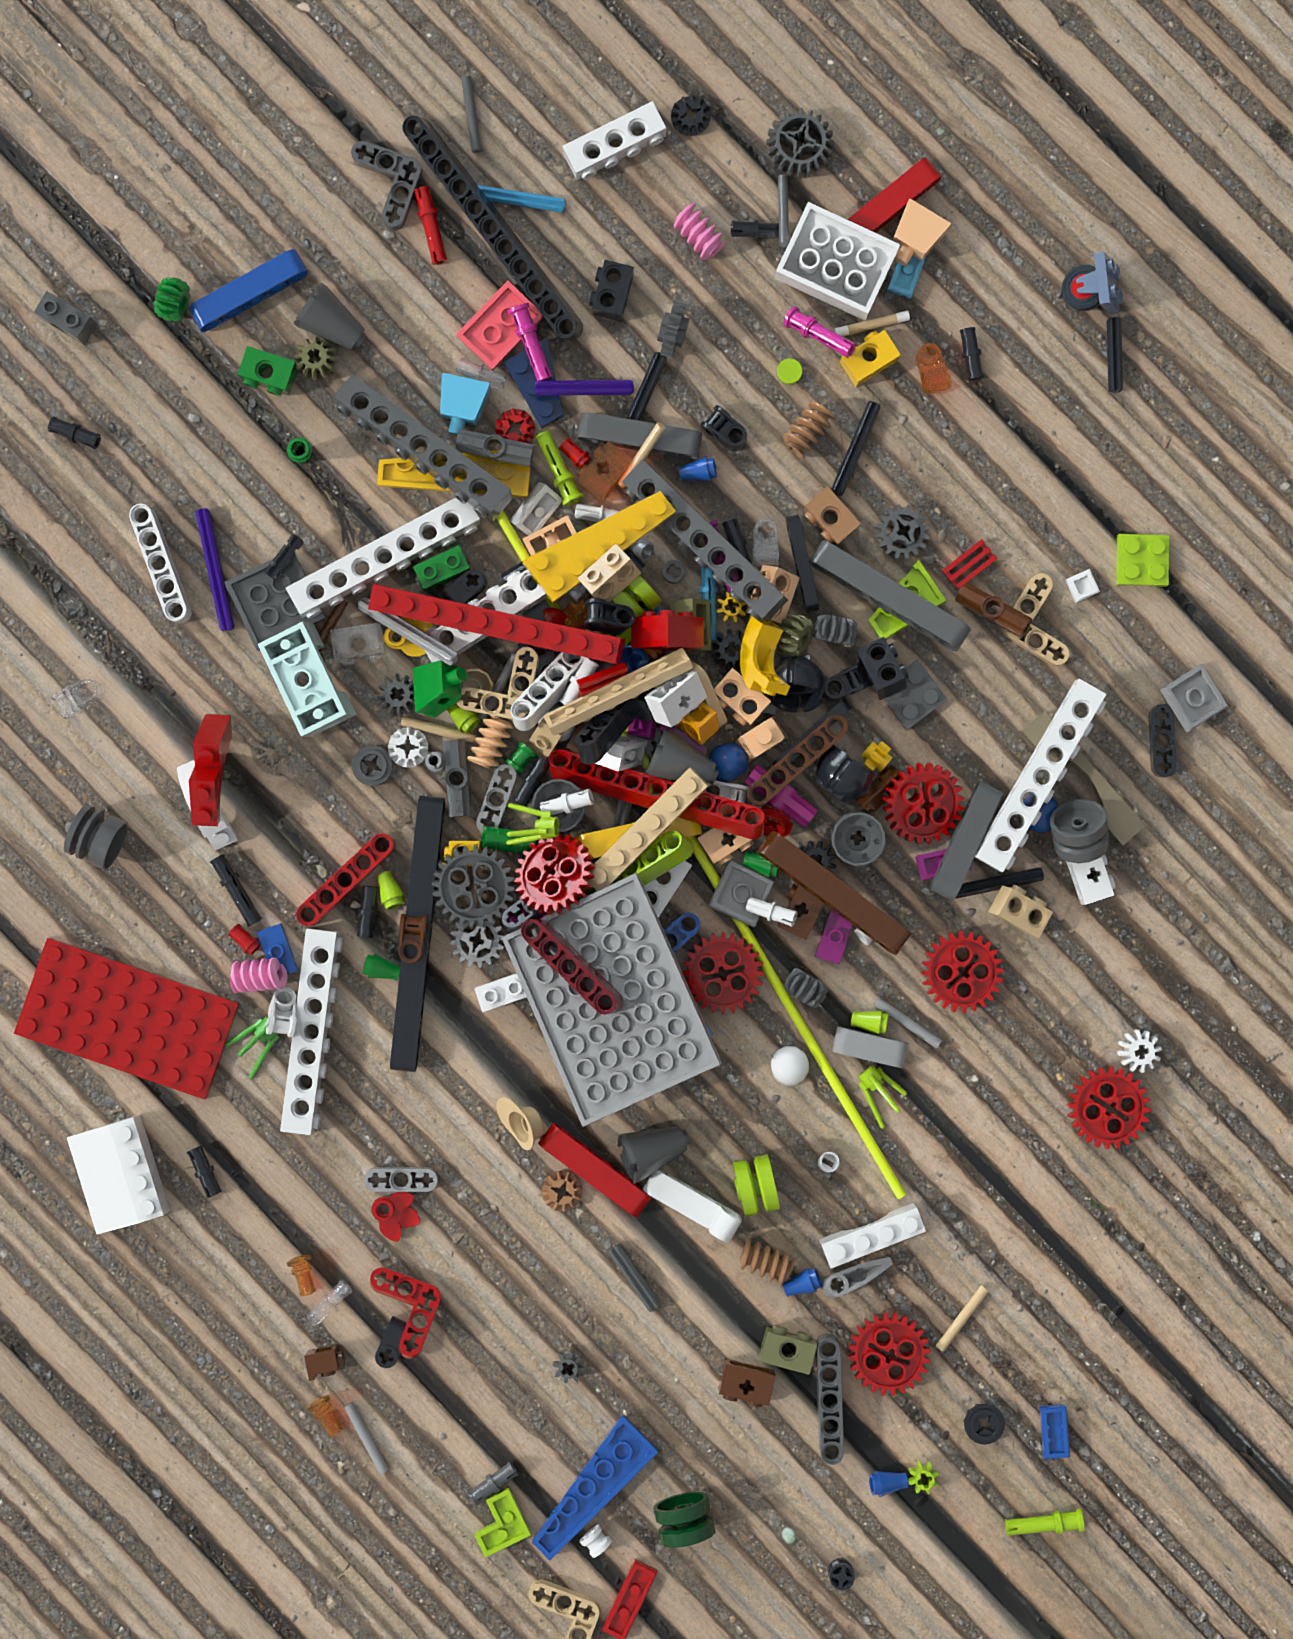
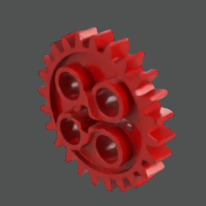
M918 762L916 770L908 765L907 774L899 770L900 779L891 778L894 787H886V790L891 794L890 796L883 797V800L889 803V805L883 807V810L890 813L885 817V820L893 822L890 825V829L893 831L897 830L896 835L901 838L905 836V840L911 842L914 838V842L918 845L921 844L922 839L925 843L930 844L931 837L939 842L940 833L949 836L947 828H956L953 820H961V817L956 813L957 811L964 810V807L959 805L958 802L964 800L965 797L957 794L962 790V787L955 785L958 779L954 776L950 777V771L947 769L942 771V766L937 764L933 767V764L929 762L926 763L924 768L923 764ZM938 784V791L931 795L932 786ZM910 788H914L913 796L907 799V791ZM940 808V816L933 819L934 811ZM916 812V820L909 823L910 815Z
M559 833L558 837L547 839V841L540 839L537 846L530 843L531 852L524 850L525 860L518 859L522 868L515 869V872L520 875L514 882L520 885L516 891L522 895L521 900L541 914L546 912L548 915H552L554 910L560 915L562 907L571 911L570 903L574 902L576 905H579L578 897H587L583 891L584 888H592L587 881L595 878L589 872L595 868V865L590 862L593 856L588 853L589 849L577 838L574 839L569 834L563 836L561 833ZM556 854L555 858L551 860V857ZM574 866L573 871L568 874L569 870ZM541 874L540 878L535 881L536 877ZM559 887L558 891L553 894L554 890Z
M958 931L957 938H955L952 932H949L947 941L943 937H939V946L931 943L934 951L933 953L925 951V954L930 959L929 961H921V964L927 966V970L921 971L920 974L928 977L922 984L931 986L926 993L928 995L936 994L933 1002L936 1003L942 999V1008L945 1009L951 1004L952 1012H955L958 1006H960L961 1012L966 1013L967 1006L975 1012L977 1003L982 1007H986L985 998L991 1001L994 1000L990 993L991 991H1000L995 986V983L1003 982L1001 978L997 977V974L1004 972V969L997 968V964L1001 963L1002 959H994L993 956L998 950H989L990 941L982 944V935H979L974 940L973 932L969 931L966 938H964L963 931ZM959 947H964L967 950V957L963 961L957 960L955 952ZM978 955L976 961L965 969L966 977L959 976L951 988L947 989L946 985L959 974L957 968L959 966L966 967L972 957ZM979 964L984 965L986 968V973L982 978H977L974 975V969ZM944 965L948 966L950 969L949 977L940 979L938 976L939 968ZM961 983H966L969 991L967 995L960 997L957 994V987Z
M725 932L721 933L720 939H717L716 935L712 933L711 941L702 937V946L697 943L693 944L696 953L692 951L687 952V955L692 960L683 962L684 965L689 967V970L682 971L683 975L689 976L686 982L687 985L692 987L690 988L691 994H696L695 1003L702 1000V1009L706 1008L708 1004L711 1005V1013H714L716 1008L719 1007L722 1015H724L727 1007L730 1008L732 1013H735V1005H738L743 1010L745 1008L743 1001L746 1000L752 1003L753 1000L750 994H759L755 985H763V982L757 979V976L764 975V971L757 970V967L761 966L763 961H755L759 952L751 953L750 950L753 944L750 943L744 946V937L738 942L735 941V933H732L730 939H726ZM729 951H735L739 955V961L735 964H729L725 960V954ZM709 957L713 959L715 966L712 970L707 971L701 967V960L703 958ZM738 966H745V969L742 971L728 973L726 979H723L722 976H716L707 980L701 979L704 975L718 973L720 967H724V970H730ZM740 975L744 977L746 985L740 989L735 988L731 982L734 976ZM711 982H717L721 986V992L717 995H712L708 992L707 985Z
M1100 1066L1097 1069V1074L1088 1070L1089 1078L1086 1079L1080 1076L1081 1086L1073 1084L1077 1092L1068 1094L1074 1099V1102L1066 1104V1106L1073 1108V1112L1068 1113L1067 1116L1076 1119L1071 1123V1126L1073 1128L1080 1127L1076 1134L1078 1136L1086 1134L1084 1141L1087 1143L1094 1139V1146L1098 1148L1102 1142L1105 1149H1109L1111 1143H1113L1115 1148L1119 1149L1120 1141L1130 1145L1128 1137L1131 1136L1138 1139L1135 1131L1137 1129L1145 1131L1140 1124L1141 1122H1149V1119L1144 1117V1113L1151 1112V1109L1145 1107L1144 1104L1148 1103L1150 1098L1142 1097L1147 1089L1144 1087L1137 1088L1141 1081L1139 1079L1131 1081L1132 1073L1128 1072L1123 1077L1124 1069L1118 1068L1116 1073H1114L1112 1066H1108L1106 1073ZM1108 1083L1110 1086L1109 1094L1101 1096L1100 1087ZM1093 1094L1100 1100L1111 1104V1107L1126 1115L1128 1120L1124 1121L1114 1113L1107 1111L1105 1107L1090 1099V1095ZM1129 1097L1132 1103L1131 1107L1127 1110H1122V1100ZM1095 1105L1097 1108L1096 1114L1088 1118L1086 1116L1087 1107ZM1111 1119H1116L1118 1122V1126L1114 1131H1108L1107 1124Z
M883 1311L882 1318L880 1319L873 1313L874 1321L870 1322L864 1318L866 1326L864 1328L859 1325L856 1326L859 1335L851 1334L855 1344H848V1348L854 1351V1353L848 1354L847 1357L855 1362L849 1366L851 1370H858L854 1376L856 1380L863 1378L861 1383L863 1387L871 1384L870 1390L872 1393L877 1388H880V1393L884 1396L886 1390L890 1389L892 1396H895L896 1389L899 1388L905 1394L904 1386L908 1385L914 1389L912 1381L914 1379L919 1382L922 1381L919 1372H928L923 1366V1363H930V1359L924 1356V1354L930 1353L931 1350L929 1347L923 1346L928 1342L927 1337H920L924 1331L922 1328L915 1329L917 1324L915 1320L907 1324L908 1317L905 1314L899 1320L896 1311L893 1312L891 1318H888L886 1311ZM881 1331L889 1333L888 1339L884 1342L876 1340L877 1334ZM873 1343L877 1347L881 1348L886 1352H889L892 1349L894 1355H896L899 1358L909 1360L910 1363H903L901 1360L895 1358L892 1355H889L886 1358L883 1351L869 1347L868 1344ZM902 1343H912L910 1351L904 1353L899 1350ZM874 1354L879 1357L874 1365H868L865 1362L869 1355ZM894 1365H899L902 1367L901 1372L896 1376L890 1375L889 1369Z

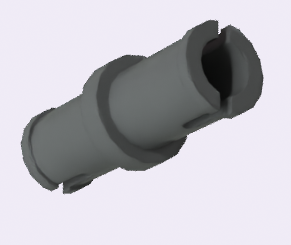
M509 1461L491 1475L489 1473L485 1477L486 1480L471 1491H468V1495L473 1503L478 1506L479 1503L494 1492L496 1494L499 1493L502 1486L519 1474L514 1465Z

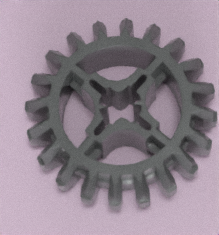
M802 107L799 108V112L796 115L791 109L789 110L788 117L782 113L779 117L780 121L774 120L772 123L774 129L768 130L770 138L766 140V145L770 147L767 150L768 156H774L771 163L773 165L780 163L778 167L779 172H782L785 168L788 169V177L792 175V171L797 172L796 176L798 179L801 178L804 171L807 177L811 176L812 169L817 173L820 172V165H827V158L831 157L833 153L830 148L834 146V141L830 139L833 136V131L827 130L829 126L828 121L820 123L822 119L821 114L815 118L812 117V109L808 111V115L803 114L804 110ZM801 126L798 131L785 132L792 127ZM809 129L817 135L820 144L816 143V140L809 136ZM802 135H804V142L802 146L799 147L798 152H796L798 140H801ZM780 142L784 143V146L791 150V157L782 150ZM807 154L812 156V154H815L813 157L809 159L799 160L802 155Z

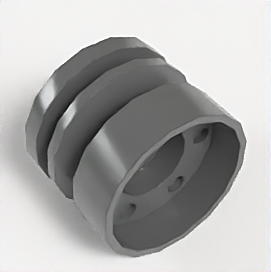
M564 779L550 780L537 789L531 803V808L541 811L540 802L559 798L564 793L569 795L580 792V789L572 782ZM585 806L573 809V812L569 814L563 812L552 815V817H558L559 833L565 834L578 825L582 820ZM531 814L534 821L541 818L540 816Z
M86 804L72 821L63 849L69 855L75 854L78 859H83L89 853V864L107 870L117 858L125 842L129 825L128 822L113 815H110L104 821V811H95V807Z
M851 811L842 815L834 823L831 831V844L836 855L845 863L854 866L867 865L881 855L885 846V832L881 823L871 814L862 811ZM856 831H860L861 836H864V840H860L858 844H854V840L850 839V836L855 835Z

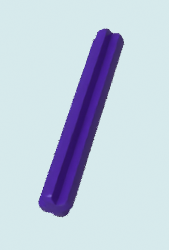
M632 380L536 381L534 391L537 396L631 395L634 391V384Z

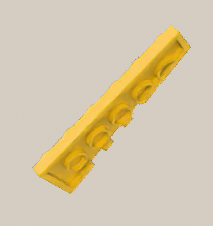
M500 450L489 451V452L492 453V454H496V453H498ZM462 453L510 488L512 497H529L531 466L525 467L502 461L493 462L488 458ZM401 458L379 460L378 487L453 492L448 488L442 489L438 486L434 478L428 473L426 475L420 473L409 459L406 461ZM439 461L435 464V466L442 467L446 465L447 462ZM459 475L455 480L460 482L464 481L467 477ZM478 490L475 492V494L484 495L487 491Z
M659 491L526 558L522 563L552 603H554L579 585L581 582L577 578L612 546L617 544L624 552L674 515L676 510L662 492Z

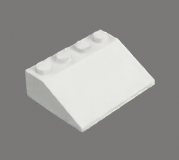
M808 202L779 263L775 279L866 321L900 244Z
M140 1114L67 1137L96 1234L163 1216L170 1211Z

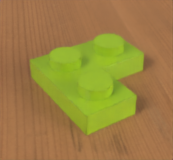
M510 1487L486 1498L495 1522L474 1533L485 1558L531 1536V1530Z

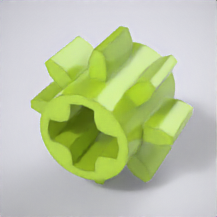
M917 1460V1466L914 1469L908 1468L909 1472L913 1475V1477L908 1479L909 1485L916 1484V1493H919L920 1490H926L927 1494H930V1489L933 1486H939L934 1479L939 1476L938 1470L931 1471L932 1464L930 1461L925 1465ZM923 1473L926 1474L925 1481L921 1480V1474Z

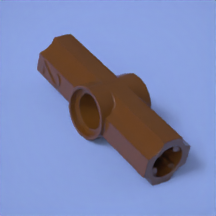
M968 582L962 585L955 599V602L982 616L988 623L996 624L1019 638L1026 634L1032 622L1031 617L1007 605L999 597L991 596ZM996 605L1000 607V611L995 615L987 613L991 606Z

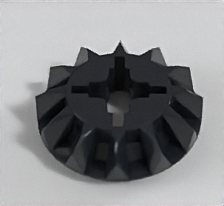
M694 95L682 96L679 101L674 103L671 111V121L674 128L686 136L701 134L707 129L711 120L710 107L704 102L703 98L700 99ZM687 107L692 112H698L695 114V124L690 117H684L687 115Z
M986 1402L985 1404H975L974 1407L967 1410L964 1428L972 1441L987 1445L994 1443L1001 1437L1005 1428V1421L1000 1410ZM977 1417L983 1420L989 1417L988 1423L992 1430L986 1427L979 1429L980 1424Z

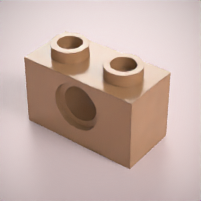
M828 486L807 503L803 509L805 512L803 516L812 526L816 524L822 531L820 535L823 540L830 542L836 547L861 525ZM833 513L836 516L837 522L827 524L823 519V515Z

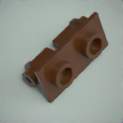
M890 765L879 772L877 778L872 781L868 791L855 799L863 805L862 808L868 814L871 811L875 812L886 802L883 800L884 796L882 795L884 791L890 796L891 793L886 790V787H894L891 778L900 779L899 770L894 766Z

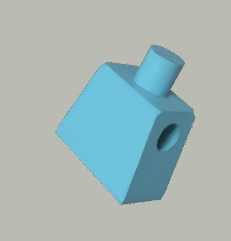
M442 373L440 414L443 419L450 420L449 434L457 436L459 429L464 430L465 424L474 426L478 424L491 392L490 383Z

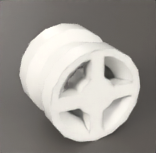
M599 1524L590 1528L580 1539L582 1546L588 1547L590 1550L589 1554L593 1558L604 1552L612 1542L609 1536H605L602 1533V1528Z

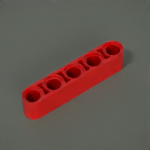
M924 157L847 220L877 233L905 210L909 199L914 201L919 199L935 186L942 176L931 162Z
M381 833L368 841L299 906L296 912L298 922L305 926L319 923L395 851L396 842L391 835ZM381 838L388 839L390 844L389 849L385 852H381L377 848V843ZM363 855H367L371 859L370 867L365 870L359 866V859ZM345 872L352 876V883L348 887L343 886L340 881L342 874ZM326 890H330L334 894V899L330 904H326L322 900V894ZM308 907L315 911V918L311 922L304 918V911Z
M553 1122L539 1140V1146L632 1216L637 1218L651 1200L652 1196L644 1192L642 1187L634 1184L630 1178Z

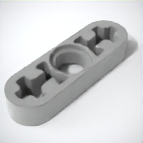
M501 764L494 771L476 821L477 828L481 832L485 826L481 821L483 818L487 819L490 812L485 811L486 806L492 810L500 811L499 816L493 814L492 821L495 822V828L501 824L517 780V772L509 764ZM506 768L510 769L509 774L512 775V779H507L504 787H509L508 792L501 788H494L495 782L499 785L501 784L502 777L499 776V772H504ZM500 792L503 794L504 802L501 806L495 807L490 803L492 793Z
M374 1167L364 1177L366 1188L373 1192H429L436 1187L439 1181L438 1173L430 1167ZM387 1172H391L389 1178L391 1187L386 1186L388 1181H380L378 1186H374V1182L370 1181L369 1178L373 1177L374 1173H378L380 1178H386L388 1176ZM403 1172L408 1176L409 1181L406 1186H398L395 1183L394 1177L397 1173ZM412 1172L417 1173L415 1178H422L425 1173H429V1177L433 1178L434 1181H431L429 1186H425L424 1181H416V1187H413L414 1178Z

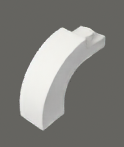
M194 760L177 767L179 782L190 811L188 780L195 766ZM221 806L218 827L198 826L204 838L207 837L214 850L238 841L237 834Z

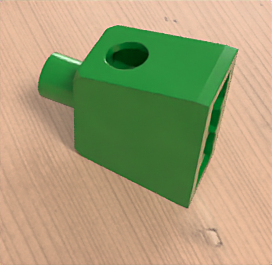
M443 661L414 667L415 712L436 718L460 701V684L467 680L466 671L462 667L450 666Z

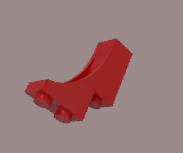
M205 714L194 739L195 766L188 780L191 819L194 826L218 827L222 776L226 754L232 739L231 715Z

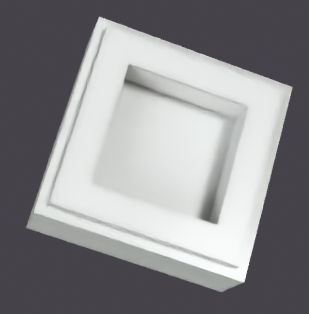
M1090 569L1065 580L1075 603L1100 592Z

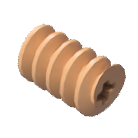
M490 715L491 719H483V723L488 728H479V732L484 737L475 738L480 747L471 748L476 756H468L467 760L492 770L490 766H499L494 757L503 756L498 747L506 748L507 746L502 741V738L511 737L505 730L514 729L515 726L503 719Z

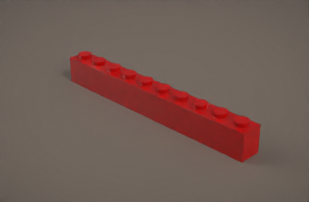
M373 584L368 607L369 610L614 664L621 663L626 641L625 638L376 584Z

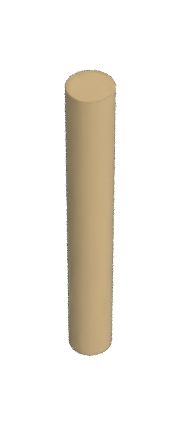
M657 422L619 480L618 484L622 488H627L622 483L623 479L642 459H646L666 429L662 423Z
M407 716L402 717V726L455 740H465L466 743L470 744L475 743L476 734H466L464 731Z
M980 1285L936 1344L938 1349L942 1352L946 1350L988 1294V1289Z

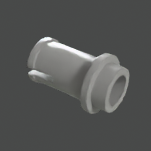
M440 752L429 753L425 758L428 769L434 772L442 770L445 767L444 755ZM434 757L438 758L437 766L431 763Z

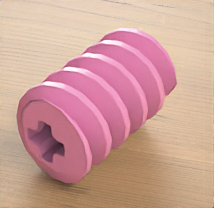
M692 202L677 216L674 228L681 230L680 234L683 238L688 237L687 243L689 245L695 244L694 251L696 253L702 252L700 255L702 260H707L716 255L728 240L720 243L719 240L722 233L719 232L713 235L716 226L706 227L709 218L706 217L700 220L699 217L703 211L700 209L693 212L696 203Z
M275 957L270 960L263 958L261 961L253 959L251 962L244 960L242 963L235 961L231 969L230 986L234 993L255 992L257 990L265 991L266 989L274 990L276 988L283 989L288 979L287 970Z

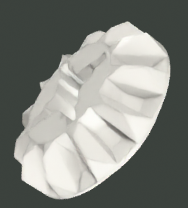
M411 727L398 729L390 737L388 744L389 755L396 764L402 767H415L426 758L428 754V741L425 735L417 729ZM409 736L410 743L419 747V749L410 750L407 758L405 750L398 748V746L406 744Z

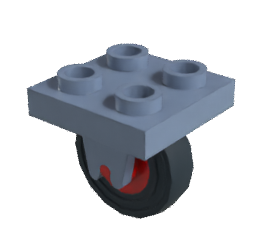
M1105 252L1094 254L1095 266L1079 265L1072 268L1066 274L1062 282V294L1064 300L1071 308L1078 311H1089L1101 305L1110 314L1120 312L1119 304H1123L1122 291L1117 287V279H1120L1119 265L1115 264L1113 258H1110Z

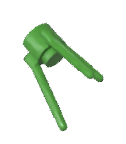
M267 1016L263 1020L259 1018L253 1025L225 1043V1047H229L254 1031L255 1036L238 1053V1056L242 1057L259 1039L264 1043L269 1040L249 1074L250 1079L254 1078L273 1044L280 1038L274 1032L271 1035L266 1034Z

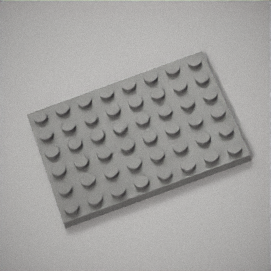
M638 873L579 900V905L575 903L570 904L571 911L562 908L560 915L554 912L552 915L541 918L547 921L620 993L623 999V1006L617 1013L606 1015L598 1013L524 940L521 935V928L502 937L582 1127L722 1064ZM535 924L532 927V934L537 937L540 929ZM552 942L550 952L555 955L558 951V946L555 942ZM572 959L568 962V970L571 973L576 970V964ZM589 977L586 980V987L589 991H592L594 981ZM607 995L604 999V1005L610 1009L613 1002L611 997Z

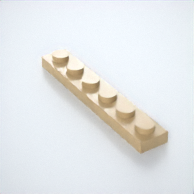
M681 648L586 696L543 715L553 736L564 733L571 727L581 722L589 721L594 716L606 710H611L624 701L636 698L639 694L662 685L663 682L683 675L686 671L693 668L692 663L684 649Z
M690 767L594 864L595 868L589 872L595 878L589 879L588 882L596 891L612 885L709 785Z

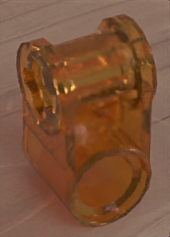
M934 343L923 345L916 355V363L925 394L930 395L951 388V378L939 346ZM926 352L934 356L931 362L928 358L924 359L923 356Z

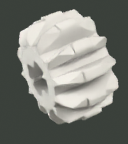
M1135 1029L1133 1037L1129 1033H1125L1124 1036L1127 1042H1118L1120 1046L1124 1047V1050L1117 1051V1055L1125 1056L1121 1060V1064L1124 1066L1129 1064V1070L1132 1072L1138 1068L1139 1072L1144 1073L1146 1066L1149 1069H1154V1064L1151 1061H1160L1161 1059L1155 1055V1052L1162 1051L1160 1046H1154L1158 1038H1150V1032L1146 1030L1141 1035L1140 1030ZM1139 1047L1144 1048V1052H1141L1140 1056L1136 1055L1135 1050H1138Z

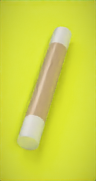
M907 310L834 328V331L844 337L909 321L910 316Z

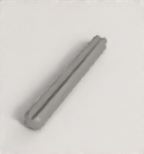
M363 597L358 601L357 604L360 611L450 666H453L458 661L459 654L399 616L369 610L370 599L368 597Z

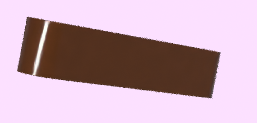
M833 715L826 719L748 788L746 793L748 801L753 805L759 806L773 798L845 735L848 730L846 719L840 715ZM832 720H837L841 723L842 730L839 734H834L830 731L829 723ZM812 737H819L822 740L823 747L821 750L815 751L810 747L809 742ZM795 753L800 754L804 759L803 765L799 768L792 766L790 762L791 756ZM779 770L783 772L785 779L782 784L778 785L772 782L771 774L773 771ZM755 787L764 789L766 795L762 801H755L753 799L752 790Z

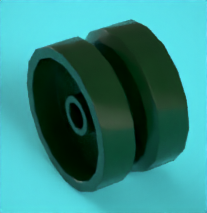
M686 1492L673 1495L657 1502L653 1506L656 1522L662 1525L659 1528L661 1545L664 1547L678 1548L694 1545L709 1539L716 1533L713 1517L707 1514L710 1511L708 1495L704 1492Z

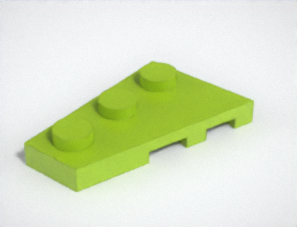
M918 560L899 584L937 607L944 605L946 599ZM880 607L868 620L878 638L884 637L885 640L910 626Z

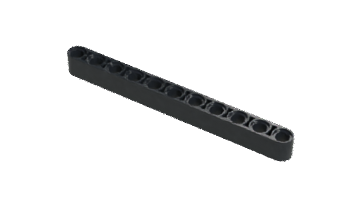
M415 115L408 116L402 125L405 136L555 333L565 339H577L583 332V323L490 200L479 189L477 183L432 124L424 118ZM417 123H420V132L415 135V125ZM435 142L436 150L433 154H430V145ZM450 162L451 170L448 174H445V165ZM465 182L466 191L461 195L459 188ZM480 201L482 208L476 214L474 208L476 203ZM495 221L497 229L495 233L491 234L489 228L491 223ZM510 241L512 250L509 254H506L505 245ZM525 261L527 263V271L521 274L520 265ZM538 281H541L543 288L542 291L539 294H537L535 291V284ZM553 301H556L558 309L556 313L552 314L550 305ZM568 321H571L573 324V330L570 334H567L565 331V325Z
M420 795L418 799L406 916L422 918L423 915H427L428 927L422 959L416 963H407L401 959L390 1070L416 1073L418 1065L436 897L433 896V892L437 888L432 886V881L437 880L434 872L439 869L438 863L440 860L445 813V798ZM408 925V927H419V925ZM410 944L405 949V955L409 959L415 958L418 954V949L414 944Z

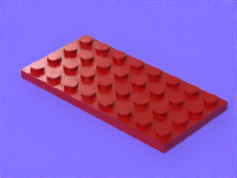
M47 938L14 1034L205 1100L210 1091L240 1003L53 938Z

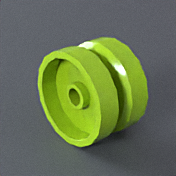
M639 575L611 602L629 606L634 611L635 617H642L644 610L638 605L639 603L647 610L654 611L662 603V600Z
M768 1154L754 1157L753 1162L756 1173L752 1174L749 1162L746 1159L733 1161L736 1178H734L738 1200L742 1202L745 1217L758 1214V1197L762 1198L764 1209L767 1212L780 1209Z

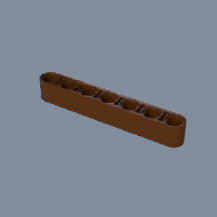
M771 831L757 851L761 857L888 952L897 955L910 937L911 933L779 833Z

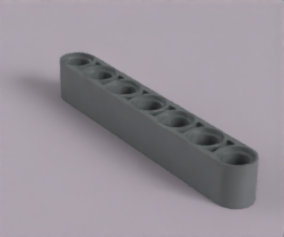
M823 540L809 560L810 565L821 573L952 651L957 652L971 631V628L964 622L828 541Z

